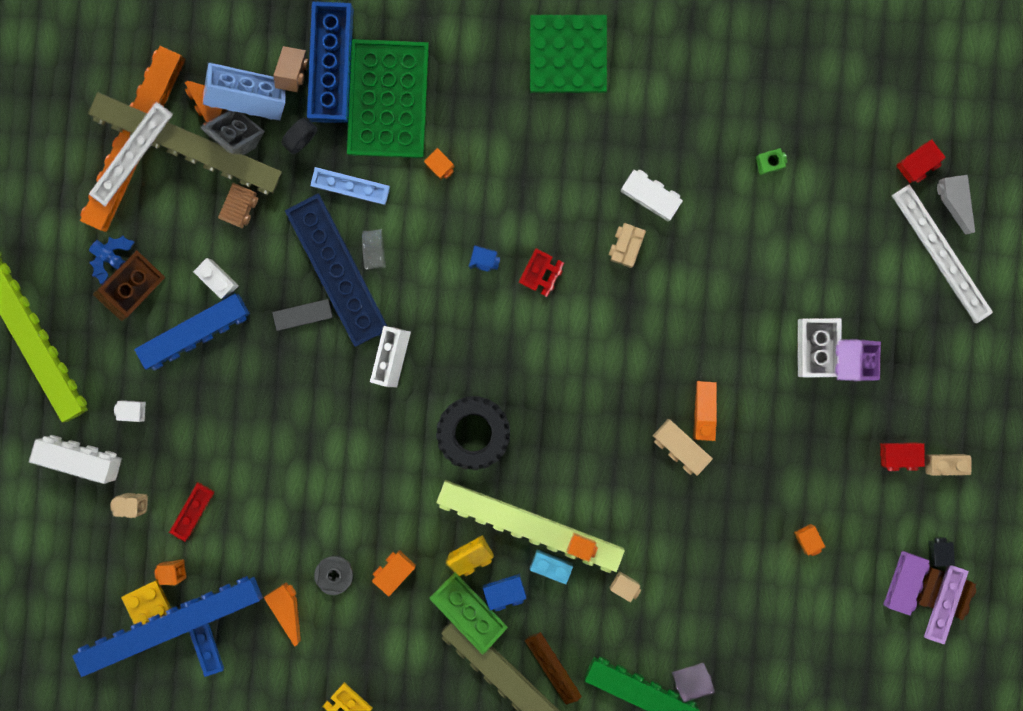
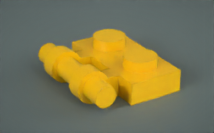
M345 682L331 696L335 704L332 705L326 701L322 706L327 711H338L340 707L344 711L372 710V707Z

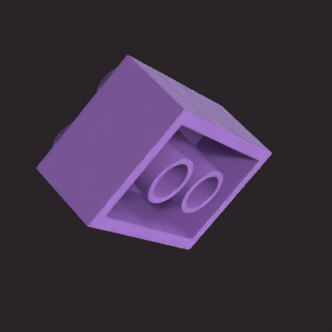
M838 340L836 346L838 364L835 367V373L838 376L837 380H880L881 342Z

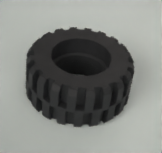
M480 396L461 398L450 404L440 416L436 433L438 447L443 452V456L452 462L451 464L459 466L461 469H472L474 471L488 468L490 465L495 464L507 449L510 439L509 421L504 411L487 398ZM468 415L483 417L491 427L492 436L490 442L486 447L478 451L464 449L456 439V426L462 418Z

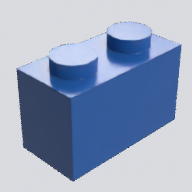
M520 574L483 585L489 610L500 611L506 608L505 605L513 604V606L524 603V600L527 599Z

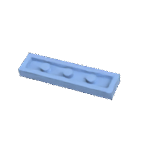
M316 167L310 185L311 187L386 205L390 189L388 185Z

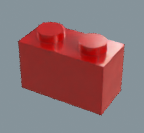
M931 139L896 164V166L909 183L914 181L918 183L927 177L925 173L930 169L935 171L943 165L941 161L946 157Z
M880 443L881 466L887 468V471H899V467H906L909 471L919 470L918 467H925L924 443Z

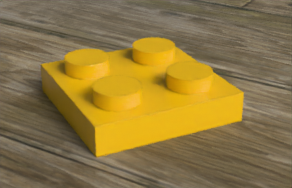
M158 580L121 597L134 624L140 621L142 624L149 622L148 618L159 614L161 617L167 614L166 610L171 609Z

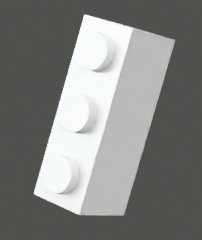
M633 170L620 192L669 222L683 201L680 199V195L672 190L670 192L663 188L664 185L657 180L651 181L647 178L648 175L645 172Z
M383 327L370 380L371 383L385 387H397L411 332L395 327Z

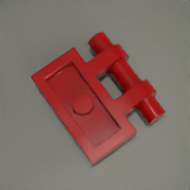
M536 248L518 283L536 291L538 285L544 287L541 294L548 297L550 291L554 290V283L558 276H561L565 263L558 260L555 266L551 265L550 262L553 257ZM546 270H549L551 274L546 282L542 278Z

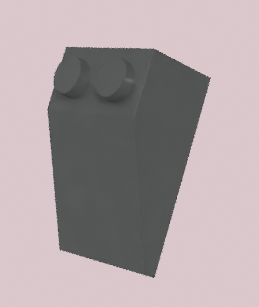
M228 111L206 123L201 128L231 154H247L257 147L265 132L246 115L236 111Z

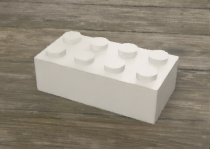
M50 435V437L43 436V438L35 440L29 460L31 463L103 484L116 480L122 458L116 457L117 454L114 452L105 451V453H102L96 447H82L79 442L71 440L64 442L61 441V437Z

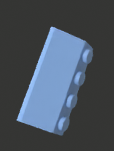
M208 63L203 92V105L280 121L285 105V90L275 88L274 77Z

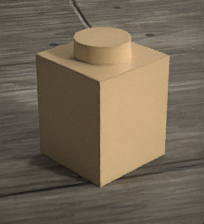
M620 571L609 587L612 592L629 602L632 599H636L641 592V589H639L640 584Z

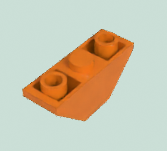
M191 81L185 82L187 86L185 91L191 100L194 99L197 105L194 107L200 117L203 115L206 121L204 125L227 112V109L203 105L205 85Z

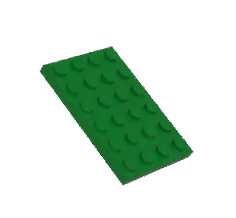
M352 39L347 155L424 158L428 42Z

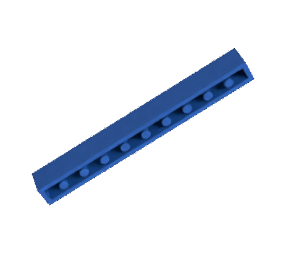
M248 576L238 579V584L231 586L229 583L220 587V591L215 594L210 591L203 594L201 600L195 601V599H191L183 603L184 607L180 609L175 606L166 610V615L160 617L159 614L148 618L149 622L142 624L140 621L131 625V630L125 632L124 629L113 633L114 637L107 639L105 636L96 640V645L89 647V644L78 648V652L72 657L80 676H86L260 601L263 596L255 577L248 579Z

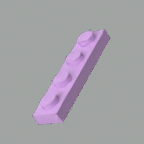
M947 566L924 635L925 638L945 644L969 571L956 566Z

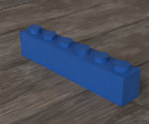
M234 294L134 350L145 370L152 369L155 371L163 366V362L167 360L171 362L179 358V353L192 351L196 348L197 343L210 341L213 339L212 335L217 332L222 334L230 329V325L234 323L238 325L246 321V316L250 315L240 295Z

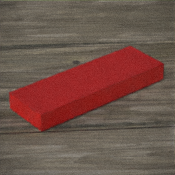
M198 482L169 533L186 542L215 491Z

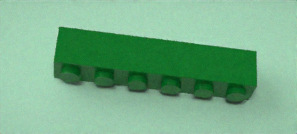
M599 656V659L593 657L584 676L585 682L646 711H700L696 705L697 702L687 697L683 699L679 697L677 692L671 689L666 691L661 688L660 684L654 681L649 683L640 674L634 673L632 675L621 665H616L615 667L609 664V660Z

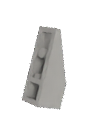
M968 175L939 180L937 192L941 195V200L965 235L975 233Z

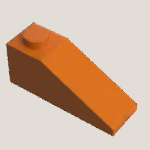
M697 381L693 438L696 440L715 441L717 423L716 382Z
M286 582L268 593L264 599L293 645L296 646L301 641L296 591L292 585H288Z

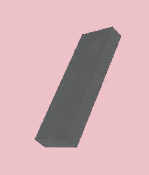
M329 299L272 312L277 331L333 318Z

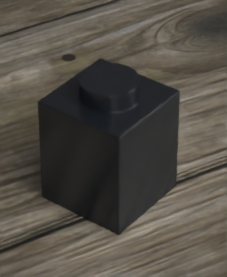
M935 537L933 541H928L929 562L935 567L955 565L954 544L952 541L947 540L946 537Z

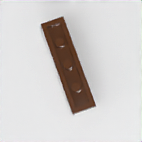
M536 633L525 639L524 641L564 703L567 705L578 701L582 697L542 633Z

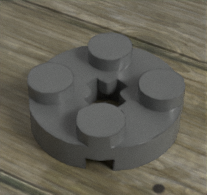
M340 556L324 558L318 564L314 573L316 584L324 593L329 595H338L346 591L351 585L354 576L351 563ZM333 570L339 574V577H336L335 580H332V577L329 576V573H332Z

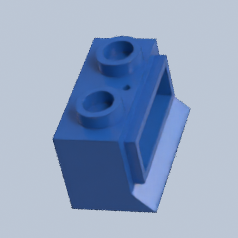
M474 246L469 268L477 267V269L487 272L494 269L498 270L500 257H497L498 253L496 251Z

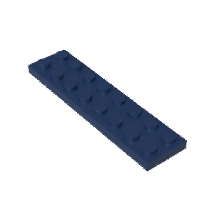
M318 193L285 210L354 347L382 334L383 327L387 326L320 194Z

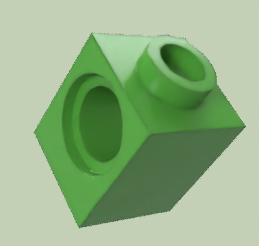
M781 148L759 154L755 157L760 176L782 170L786 167L787 157L785 152L782 153ZM769 157L776 159V166H771L768 163Z

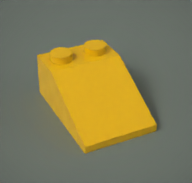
M482 535L450 552L446 562L459 576L463 574L468 576L475 571L474 568L481 565L484 567L490 564L494 555Z

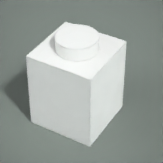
M117 401L114 407L116 420L144 421L146 402Z

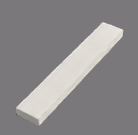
M156 102L89 195L106 206L173 114Z

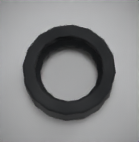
M302 118L286 132L281 144L291 154H296L312 140L317 132V127L307 118Z

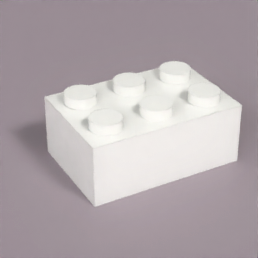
M798 319V377H838L835 373V367L838 364L836 346L838 340H842L841 319Z

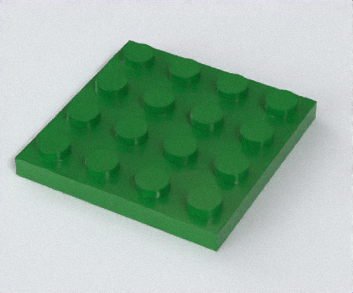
M530 15V93H607V15Z

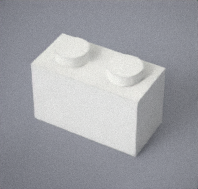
M206 258L193 271L221 299L228 298L239 287L212 259Z

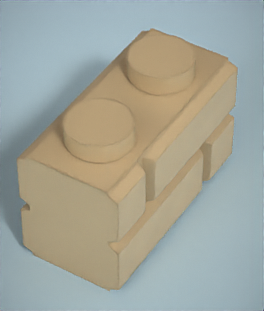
M626 223L622 227L619 226L615 235L618 238L616 245L612 244L608 254L612 256L610 260L633 268L646 231Z
M966 454L926 455V474L971 475V456Z
M125 493L116 496L111 501V511L117 517H138L147 512L148 496L147 494Z

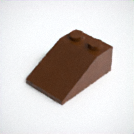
M136 251L93 295L122 321L162 282L165 276L143 255Z

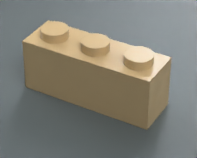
M669 419L653 435L656 438L654 443L661 449L667 448L670 451L668 455L675 462L680 460L684 464L682 468L690 475L694 473L698 476L713 459Z

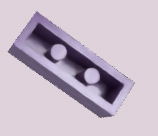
M902 551L883 605L911 616L912 611H915L917 606L916 599L918 593H921L923 589L922 581L924 575H927L929 572V560Z

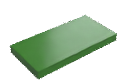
M456 572L429 597L482 655L508 628L492 610H489L484 601Z

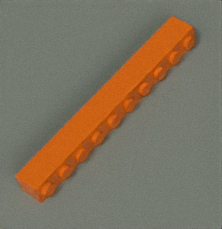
M159 46L158 50L154 51L152 64L146 69L144 73L145 79L137 88L135 101L130 104L131 107L147 114L156 102L164 107L185 62V58L162 46ZM123 130L112 143L113 149L106 156L104 161L105 167L98 174L96 182L99 181L129 140L130 132ZM137 165L106 206L89 195V202L81 211L80 221L107 232Z

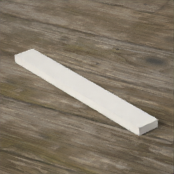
M910 184L893 194L892 197L974 323H978L993 313Z

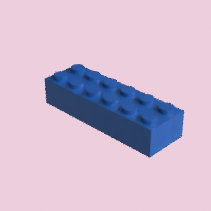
M312 2L307 118L311 122L348 123L354 12L351 3Z

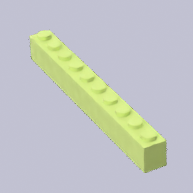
M448 480L444 481L436 502L440 504L439 507L447 511H450V509L456 510L458 515L468 518V516L474 517L476 522L486 525V522L490 523L498 531L504 532L505 529L510 531L514 537L520 539L522 536L529 538L530 543L538 546L542 543L547 545V549L553 552L560 550L565 552V556L571 559L576 558V556L567 553L573 532L595 540V546L598 547L595 557H591L590 561L583 559L582 562L590 566L594 564L599 565L601 570L611 573V571L617 572L625 551L620 546Z

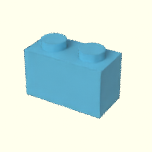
M538 549L530 565V571L563 584H567L573 569L571 562Z

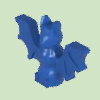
M124 236L118 239L109 237L106 245L96 240L89 249V252L96 256L95 260L90 262L94 268L92 276L96 277L102 285L109 277L104 268V263H110L113 268L118 269L125 262L120 256L115 255L113 251L116 249L129 251L135 242L127 240Z

